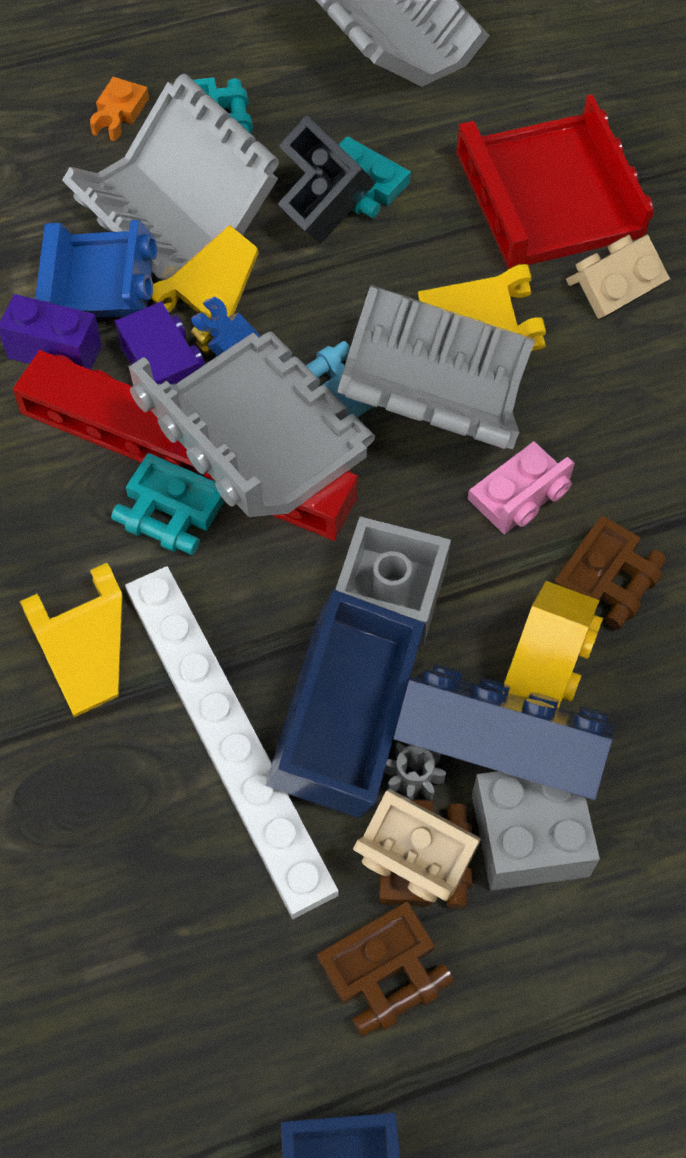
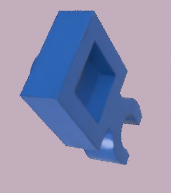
M217 297L209 298L203 303L211 312V320L203 312L191 318L193 325L198 330L209 332L214 337L208 344V347L217 356L253 332L258 338L261 337L240 313L228 317L226 306Z

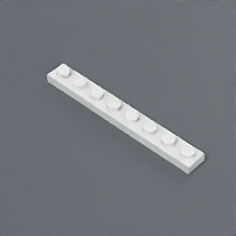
M168 566L125 584L127 594L292 919L338 897V889L288 794L265 786L272 764Z

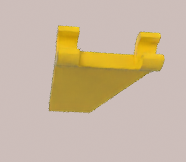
M231 225L227 226L173 276L153 284L151 299L154 302L151 305L162 301L167 311L171 312L178 299L181 298L198 314L203 312L211 320V312L203 303L209 298L217 297L226 306L227 316L234 315L259 254L258 248ZM194 327L190 333L198 340L195 343L196 346L206 355L211 354L213 351L208 347V344L214 337L209 332H202Z
M526 264L514 266L496 277L418 291L419 301L533 338L535 342L531 351L545 348L546 344L543 335H546L543 319L539 317L531 318L517 326L510 296L523 298L531 295L529 285L531 274Z
M108 563L90 570L94 578L92 580L100 597L49 619L38 594L20 601L74 717L119 697L123 597Z

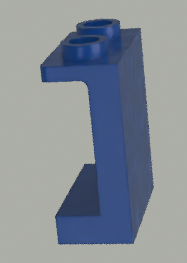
M140 219L130 221L129 231L71 234L61 223L45 224L35 299L93 313L96 318L124 317L146 308L148 300L153 295V282L151 278L152 260L156 259L158 252L155 236Z

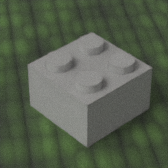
M359 517L335 590L424 622L419 645L424 647L447 568L451 540Z
M500 771L477 774L472 791V799L490 891L591 876L600 858L586 797Z

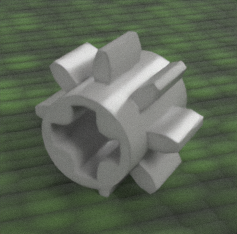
M398 742L395 747L397 761L387 759L384 770L389 775H395L388 782L387 790L391 789L394 792L399 790L409 800L422 795L429 801L433 800L434 788L431 782L442 784L446 775L444 770L434 768L440 762L441 753L434 751L431 753L428 749L415 745L405 748L404 745ZM407 767L413 770V772L408 774L405 773ZM422 769L423 776L419 777L416 771Z

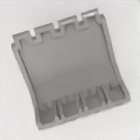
M316 0L328 12V15L341 30L349 36V39L364 56L370 58L374 64L421 87L466 67L490 36L457 0Z
M181 74L174 84L167 82L124 158L98 173L69 167L63 181L74 192V199L81 205L91 209L98 216L97 222L110 232L129 231L131 220L140 219L155 236L158 246L157 257L155 260H152L151 277L162 281L173 276L227 226L231 225L241 235L244 234L278 180L273 173L279 164V160L259 141H256L255 137L238 121L230 118V114L212 97L205 94V91L187 74Z
M370 285L337 392L345 394L347 398L375 407L378 405L386 408L385 410L411 419L430 422V425L466 436V434L473 436L476 440L503 449L506 447L513 449L519 434L513 408L520 380L535 341L533 338Z
M271 331L259 338L253 332L177 384H169L167 381L157 384L153 380L150 362L145 357L129 366L133 382L130 393L136 404L144 412L151 410L157 416L158 424L165 436L173 443L179 440L187 449L186 454L195 469L201 474L208 472L216 481V488L225 502L232 507L237 504L248 517L289 514L367 458V447L375 438V435L354 414L346 417L349 409L325 385L319 386L320 380L298 357H292V351Z

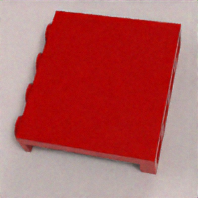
M587 95L583 114L482 137L474 121L459 124L456 154L508 269L517 265H532L607 247L630 235L632 240L646 235L649 221L654 214L652 200L648 195L644 194L640 187L635 168L628 164L623 154L620 139L614 137L608 125L607 114L603 109L599 108L593 95Z

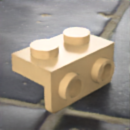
M648 234L635 241H632L630 235L614 242L607 246L610 252L609 255L600 259L598 253L587 257L575 264L578 272L566 278L569 286L577 282L581 284L598 319L670 279Z
M389 789L386 790L364 836L357 840L353 850L364 856L361 862L374 872L384 876H390L391 872H394L410 881L408 889L417 896L430 902H436L438 897L447 901L454 894L481 838Z

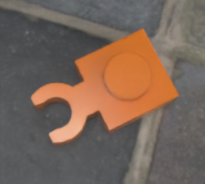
M112 77L96 101L98 112L94 113L90 119L92 134L97 136L102 128L109 127L110 140L116 141L122 133L121 123L125 122L133 125L149 100L148 87Z

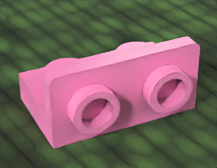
M533 441L472 487L468 493V500L505 535L517 524L520 527L527 525L537 515L539 507L551 499L555 502L566 494L572 485L570 478L575 463L569 457L557 463Z

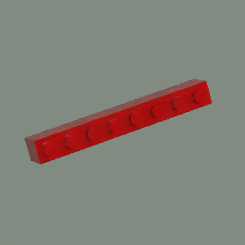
M39 350L13 387V392L22 415L142 463L147 453H150L215 481L208 472L201 474L195 469L186 454L187 449L179 440L173 443L165 436L158 424L157 416L151 410L144 412L136 404L130 393V388L133 385L130 386L115 380L104 371H92L75 364L66 356H54ZM348 470L289 514L271 516L335 541L357 500L358 475Z

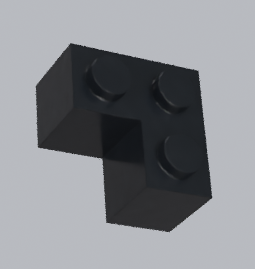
M306 115L279 145L306 173L282 198L278 205L305 232L321 244L376 183L358 163Z

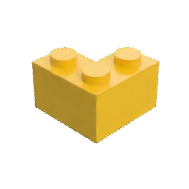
M545 581L531 607L504 683L510 686V694L527 699L530 692L550 696L559 700L558 708L562 699L572 702L582 676L573 672L578 656L585 659L589 658L603 618L594 615L599 600Z

